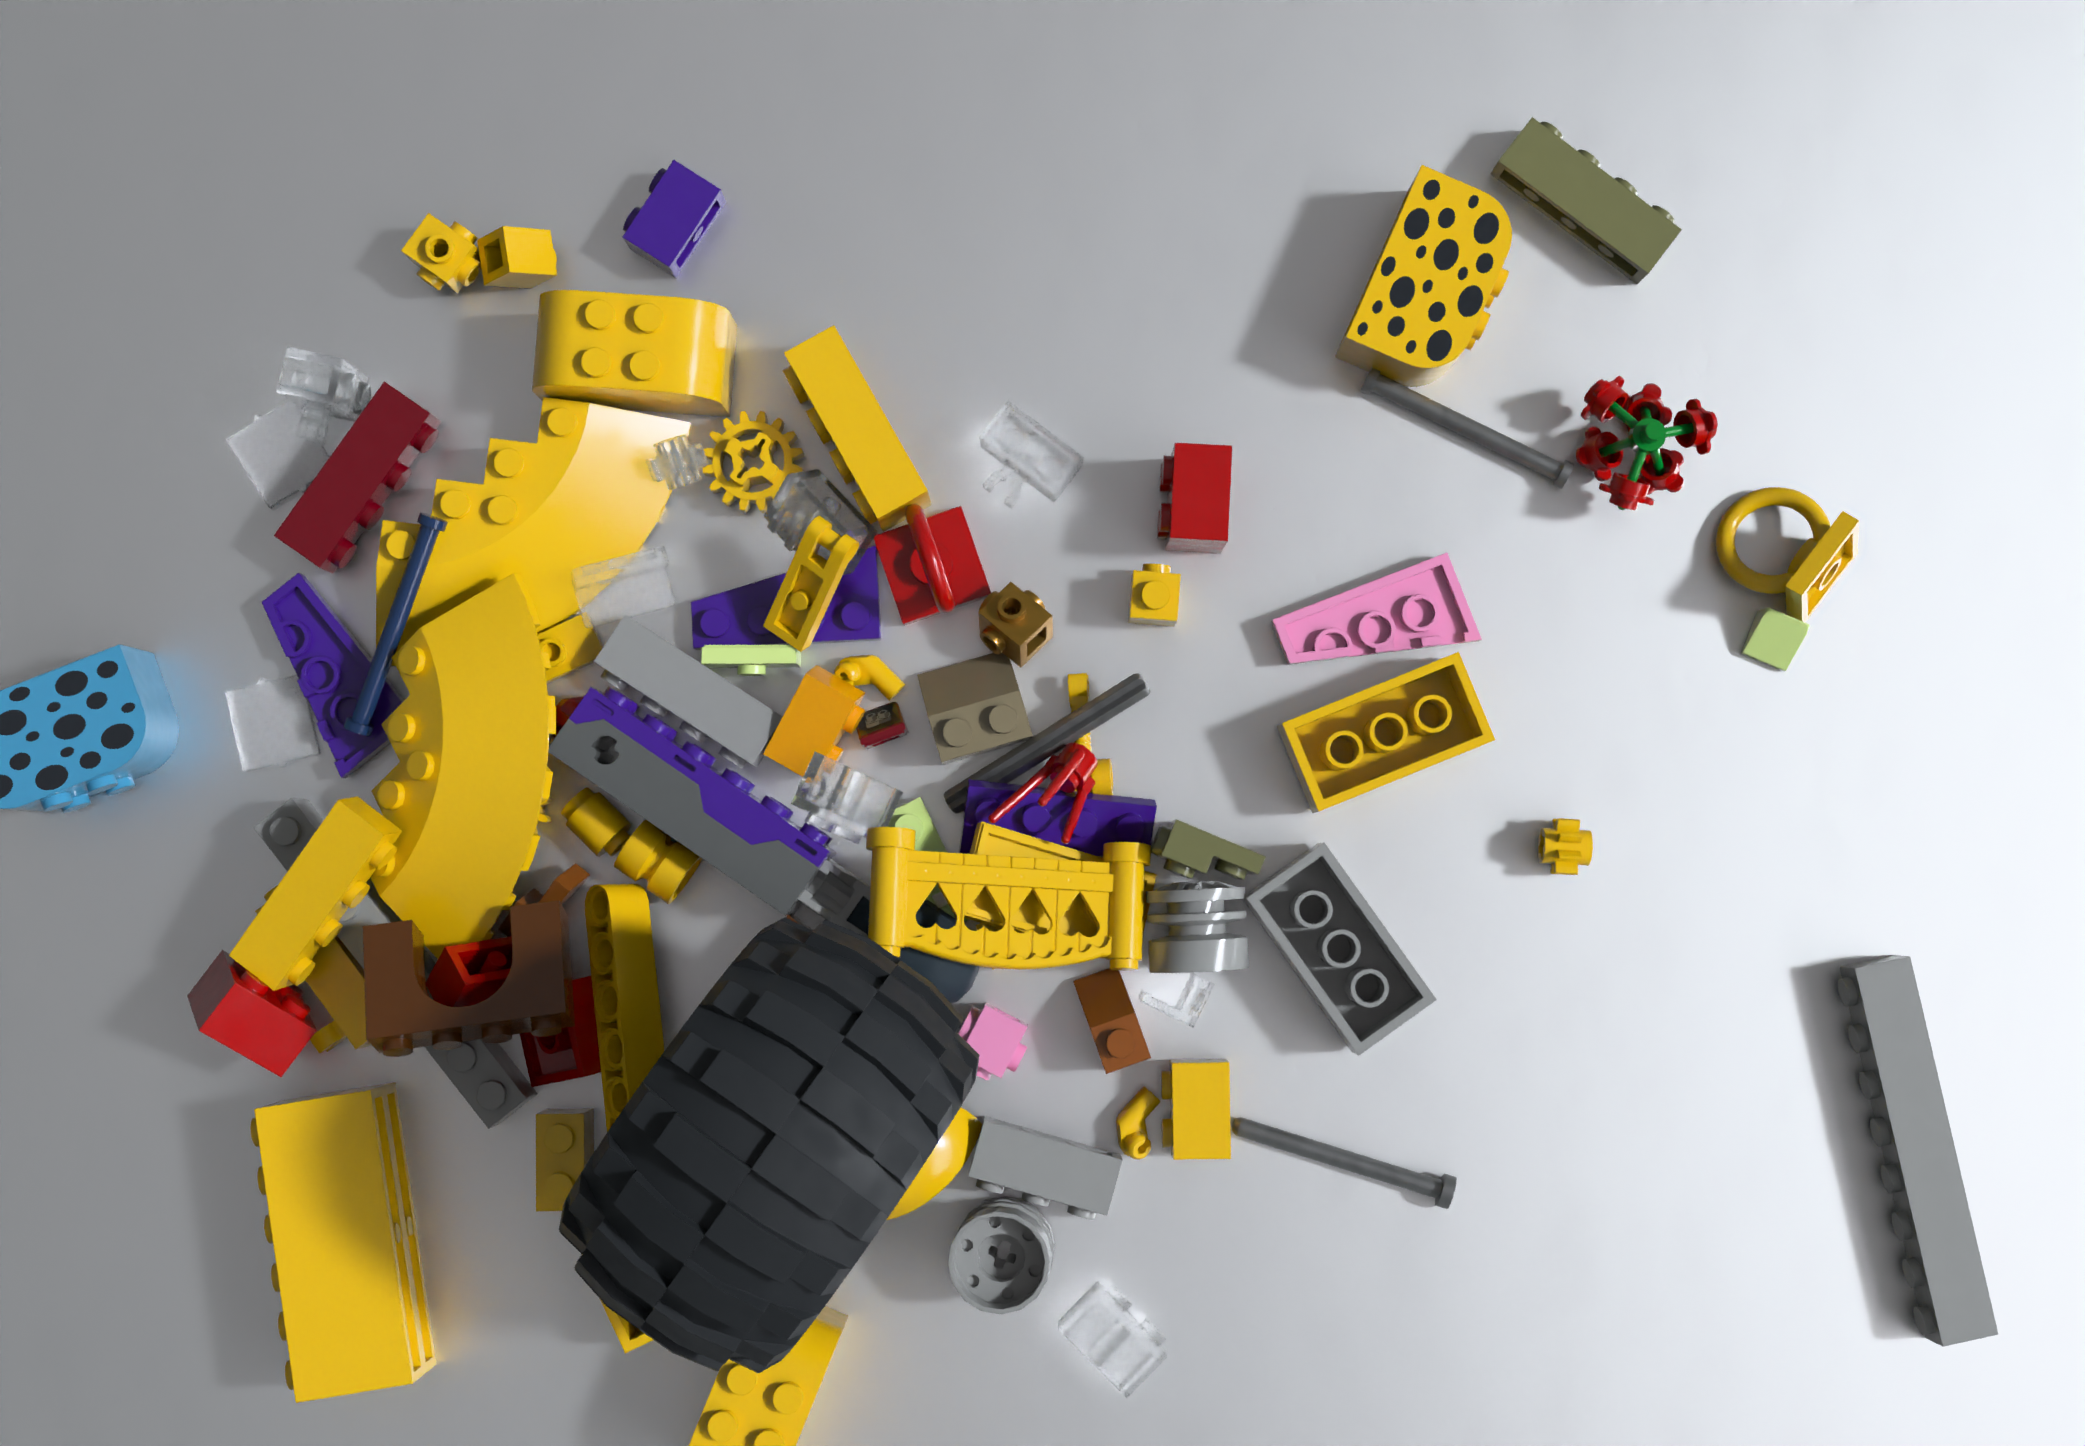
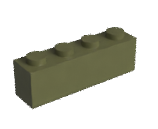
M1533 117L1490 173L1636 284L1649 274L1682 230L1674 224L1675 220L1668 211L1656 205L1651 207L1637 196V190L1628 181L1619 177H1611L1600 168L1599 161L1592 154L1582 149H1574L1563 140V135L1555 126L1544 121L1540 123Z

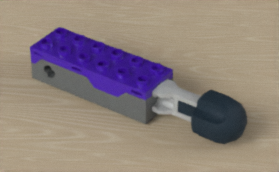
M608 686L605 692L590 687L585 696L565 698L556 705V734L551 735L555 739L549 746L550 754L783 915L795 914L803 903L827 921L868 937L870 886L832 860L837 852L829 847L833 839L811 823L805 822L800 827L789 820L794 813L791 809L767 795L760 800L751 793L756 785L734 770L731 771L726 768L723 773L712 766L717 760L713 755L695 743L692 744L686 741L682 746L673 740L678 734L675 729L648 713L644 719L637 715L635 712L640 705L618 690L615 691ZM616 743L614 749L619 753V756L613 763H610L613 755L608 750L610 746ZM925 900L916 913V921L923 928H930L937 923L943 929H950L955 924L954 917L929 900ZM911 947L901 948L900 958H898L932 982L951 1004L959 1001L972 988L979 972V966L946 960Z

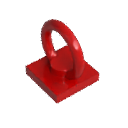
M911 504L905 511L908 524L873 536L904 626L940 613H950L957 607L984 599L991 594L961 506L926 518L921 506Z

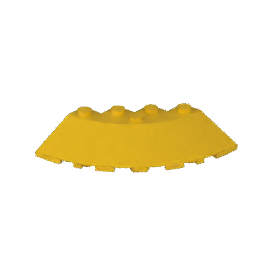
M543 397L537 443L490 438L484 484L436 479L431 515L447 521L448 524L444 532L439 531L396 652L420 627L513 573L521 575L535 605L541 626L536 628L537 634L557 626L571 615L574 616L584 609L633 562L644 547L643 543L656 523H659L666 509L665 505L672 493L675 481H678L685 460L692 424L589 402ZM383 520L376 565V648L421 524Z
M517 573L509 575L420 627L392 656V660L410 695L381 725L400 762L371 792L383 816L401 829L402 833L394 843L397 851L393 858L382 869H376L370 878L379 896L402 921L412 920L424 935V945L437 959H439L446 946L490 940L494 933L491 931V928L501 911L510 910L517 897L512 892L521 871H528L533 861L540 835L535 833V829L538 823L541 803L550 797L553 772L547 766L549 735L556 734L555 696L548 695L546 670L551 669L548 653L541 652L539 637L536 628L541 626L535 605L521 575Z

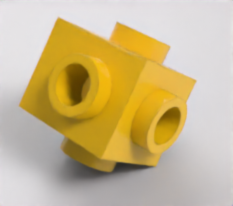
M430 213L426 215L401 250L414 264L420 267L416 275L438 291L446 285L458 294L463 286L471 285L481 272L479 250L474 245L478 238L459 223L454 221L448 227Z

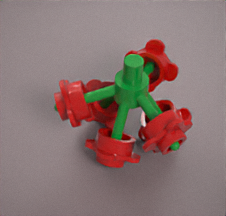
M1621 376L1616 377L1610 382L1601 379L1590 387L1586 393L1584 402L1588 405L1582 410L1580 416L1587 420L1593 415L1602 423H1606L1614 416H1617L1628 426V437L1619 440L1613 433L1601 432L1596 426L1587 428L1584 433L1585 441L1582 447L1576 450L1578 463L1588 470H1592L1595 478L1603 482L1611 478V469L1621 464L1624 449L1631 447L1636 452L1628 475L1614 472L1610 485L1602 483L1599 485L1600 490L1611 493L1609 502L1617 505L1620 510H1636L1639 503L1653 505L1655 500L1646 496L1657 490H1668L1671 493L1679 491L1684 485V479L1680 476V466L1684 463L1683 455L1676 450L1670 451L1660 447L1664 444L1667 437L1675 436L1677 442L1682 447H1696L1698 454H1708L1711 450L1710 440L1717 432L1718 422L1716 415L1702 408L1698 399H1690L1686 403V410H1681L1676 414L1673 426L1664 428L1672 419V411L1669 407L1664 406L1660 398L1662 394L1661 388L1653 383L1646 384L1642 391L1629 396L1621 388L1625 381Z

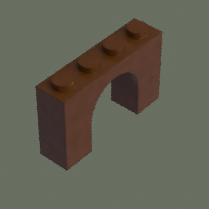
M560 901L510 907L512 965L503 985L491 997L478 1004L466 1007L446 1006L429 997L425 981L424 935L412 920L363 926L366 1040L379 1053L389 1057H400L413 1053V1048L432 1046L437 1050H452L461 1047L463 1041L482 1039L485 1043H503L511 1040L512 1035L531 1032L534 1036L548 1037L561 1033V1028L574 1027L575 1016L568 915Z

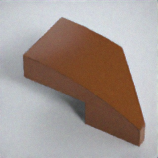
M575 863L554 879L544 895L533 888L520 898L514 906L559 900L562 905L575 894L590 874ZM510 912L498 928L507 937L511 936Z

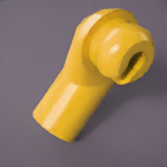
M876 655L848 656L842 659L834 670L835 676L853 686L873 684L889 701L906 685Z
M1145 1086L1138 1091L1116 1117L1119 1147L1125 1155L1137 1160L1145 1158L1151 1151V1141L1148 1140L1145 1119L1161 1102Z

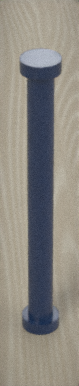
M420 512L417 519L421 526L353 715L352 717H346L343 725L344 728L354 733L371 736L374 725L370 722L393 661L392 656L398 648L439 531L444 532L448 524L447 521L436 516Z

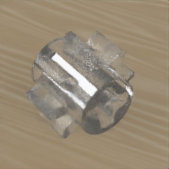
M682 434L652 445L656 457L647 459L646 463L653 482L665 480L668 490H674L702 479L698 467L709 464L702 443L695 442L689 444L687 435Z

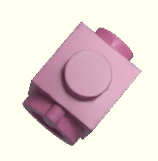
M988 1003L985 1004L982 1010L972 1006L958 1034L980 1054L977 1076L989 1081L992 1074L1002 1078L1006 1068L1013 1072L1016 1071L1027 1049V1046L1021 1044L1020 1041L1028 1024Z

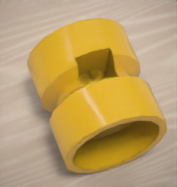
M645 819L623 846L616 858L614 867L634 881L642 878L646 879L647 890L667 904H671L688 884L703 859L678 841H671V837Z

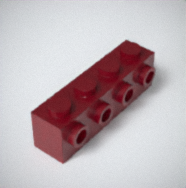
M384 381L274 536L319 568L332 574L337 568L345 567L357 550L355 542L365 529H372L384 513L382 505L392 491H399L408 481L412 472L409 467L420 452L422 454L426 453L435 443L439 435L437 428L441 421Z

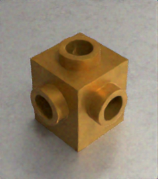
M1012 582L1000 592L994 591L989 594L979 608V635L982 642L993 653L1000 654L1002 652L1020 668L1053 638V618L1045 610L1043 602L1033 592L1029 590L1023 592Z

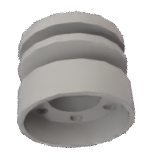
M1219 881L1176 882L1153 891H1145L1146 903H1167L1168 913L1147 915L1148 923L1164 925L1169 928V936L1148 941L1150 973L1214 972L1249 968L1248 938L1238 934L1226 933L1225 923L1245 919L1246 911H1225L1224 900L1246 899L1245 887H1236Z
M1008 1197L984 1201L970 1211L951 1243L948 1260L952 1284L964 1301L980 1311L1005 1314L1021 1310L1035 1300L1048 1280L1053 1262L1055 1242L1051 1226L1038 1209L1020 1199ZM1002 1240L1011 1243L1010 1252L1012 1253H1009L1006 1259L997 1257V1247L1000 1246Z

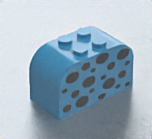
M119 644L0 690V809L48 812L61 808L63 813L76 811L90 805L89 797L106 791V794L110 796L134 788L136 786L134 779L156 771L167 762L178 742L179 722L154 653Z

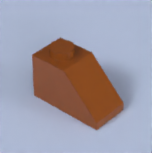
M1107 968L1074 980L1073 983L1106 1074L1150 1059L1151 1055L1120 971Z

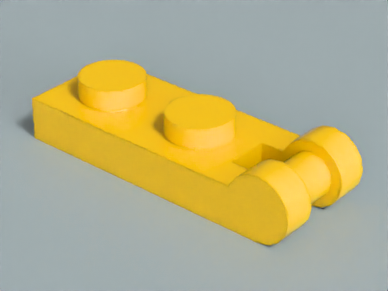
M821 516L815 517L808 525L763 627L800 652L808 648L814 639L848 563L858 550L859 542L848 534L841 536L833 531L832 524ZM820 546L831 552L828 560L818 554Z

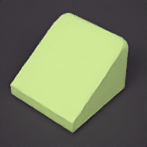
M1771 608L1758 610L1741 654L1779 670L1786 671L1807 635L1810 625Z

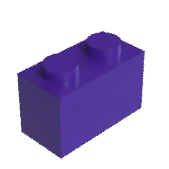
M673 160L667 170L662 168L654 176L649 186L651 194L642 208H634L627 217L623 226L625 234L622 238L632 251L677 278L726 204V200L721 189Z

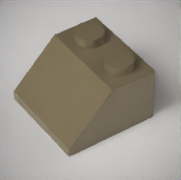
M1002 652L1000 654H987L917 675L933 736L943 765L1021 743L1033 737L1011 661Z

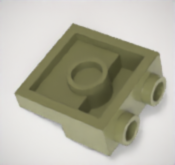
M1177 819L1171 821L1169 828L1164 825L1160 826L1151 845V853L1166 860L1164 869L1187 879H1192L1195 872L1207 874L1212 859L1217 861L1214 867L1215 870L1236 879L1244 880L1246 874L1259 875L1266 856Z

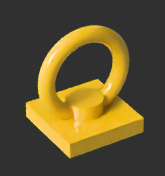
M1762 488L1742 496L1727 509L1717 529L1716 551L1721 565L1733 580L1745 588L1767 594L1785 593L1786 615L1806 623L1857 556L1859 520L1842 511L1834 523L1830 525L1823 509L1809 496L1789 488ZM1767 506L1788 507L1800 513L1811 527L1813 538L1808 539L1798 550L1789 565L1787 573L1767 575L1756 572L1747 567L1737 554L1735 547L1737 529L1743 519L1757 509Z

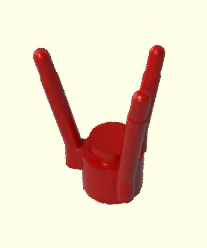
M1068 743L1059 756L1052 755L1043 768L991 813L988 821L996 823L1050 776L1052 782L1038 799L1040 806L1047 805L1059 789L1067 793H1072L1075 789L1078 791L1061 836L1062 843H1069L1087 795L1096 784L1091 777V774L1098 765L1095 755L1081 744Z

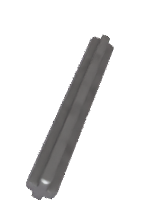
M1139 673L1129 676L944 793L947 805L955 814L961 813L965 808L968 779L1009 783L1062 750L1068 743L1075 742L1150 694V689L1145 679Z

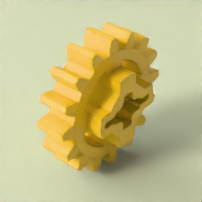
M741 411L740 423L736 425L728 418L723 419L726 431L722 435L711 431L709 434L716 443L715 448H704L702 451L706 458L712 460V464L702 468L703 474L707 477H716L709 486L710 490L714 494L725 490L722 502L729 507L736 500H739L740 510L746 514L750 510L751 504H756L762 514L767 513V501L772 499L780 507L785 505L781 493L786 490L796 494L798 489L791 481L792 476L801 477L804 476L805 472L802 467L794 464V461L805 457L802 448L790 447L798 439L795 432L790 431L782 434L785 425L784 421L777 418L769 425L764 411L759 412L756 421H751L747 413ZM758 433L755 439L741 442L737 440L742 435ZM778 444H780L784 453L783 471L775 465L773 458ZM724 455H727L732 460L734 468L729 475V481L726 479L723 469ZM759 455L763 466L760 469L751 467L748 470L744 459L747 456L756 458ZM764 483L771 485V487L763 491L749 492L754 485Z

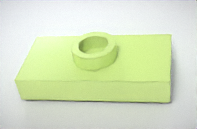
M704 645L702 647L701 664L708 668H737V675L764 676L766 675V667H801V652L791 645Z

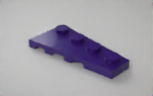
M876 545L857 551L848 563L811 644L882 640ZM786 573L692 601L693 649L702 650L704 645H790L763 627Z
M297 573L263 600L262 605L286 657H289L299 680L297 682L304 697L308 699L318 721L316 724L324 741L328 743L338 773L341 778H347L390 743L381 724L397 709L404 699L386 678L370 722L374 725L371 736L357 734L343 727L346 717H352L372 659L303 574Z
M968 779L959 853L970 854L976 825L981 821L1095 856H1103V844L1110 842H1136L1151 845L1157 808L1155 800L1089 793L1070 842L1064 844L1061 842V836L1078 791L1067 793L1059 789L1047 805L1040 806L1038 799L1046 788L1036 787L996 823H990L988 821L989 815L1022 785Z

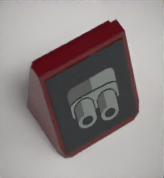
M890 702L866 711L856 727L860 743L867 749L903 737L909 732L897 702Z

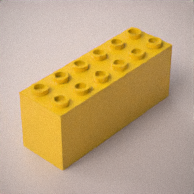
M396 1082L282 1100L255 1108V1118L251 1120L250 1130L254 1145L260 1147L262 1166L258 1168L257 1180L261 1194L267 1197L269 1214L265 1216L264 1230L267 1241L270 1244L273 1243L276 1263H273L271 1268V1279L274 1290L280 1292L283 1310L279 1313L278 1329L281 1339L287 1341L290 1360L285 1365V1378L288 1388L294 1390L296 1403L413 1384L437 1364Z

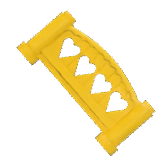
M871 827L867 829L866 849L872 851L868 938L896 958H900L901 948L911 947L946 960L996 969L1026 970L1052 968L1082 963L1102 957L1110 960L1109 969L1138 970V961H1142L1144 868L1151 865V845L1136 842L1103 844V862L916 851L915 830L900 827ZM936 884L955 915V924L950 929H943L937 923L930 928H923L916 921L918 909ZM984 887L1003 918V926L997 932L989 931L985 926H982L977 931H973L964 924V915ZM1031 890L1050 920V929L1046 934H1038L1032 928L1026 933H1018L1012 927L1011 921ZM1078 893L1097 923V931L1092 937H1086L1079 931L1073 936H1067L1059 929L1060 919Z

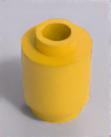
M589 787L577 793L561 811V814L567 819L566 826L597 857L602 856L606 852L611 857L616 855L630 838L627 831L632 823L600 792L594 793Z

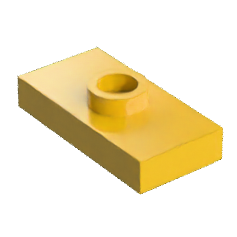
M587 612L538 634L541 652L548 653L551 669L546 670L547 684L593 663L604 647Z

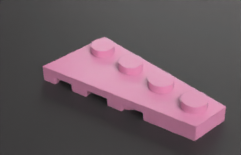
M1448 553L1436 556L1271 621L1288 665L1482 640Z

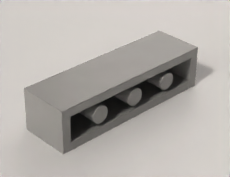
M626 614L594 660L595 663L605 669L600 676L601 678L623 692L628 685L644 694L640 700L641 704L661 717H664L669 710L683 719L679 726L681 730L701 743L709 736L722 745L718 754L741 769L746 762L758 767L765 756L763 753L783 717Z

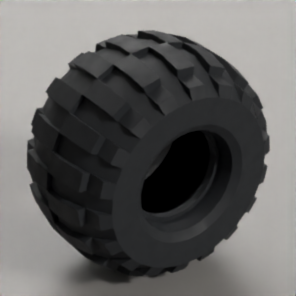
M786 917L762 929L731 963L674 1037L617 1117L570 1190L563 1205L559 1232L582 1254L574 1267L575 1271L609 1309L673 1354L715 1371H719L728 1359L756 1373H760L780 1362L807 1331L869 1246L927 1161L974 1085L980 1054L956 1032L962 1024L964 1017L932 982L866 936L827 920H824L812 931Z

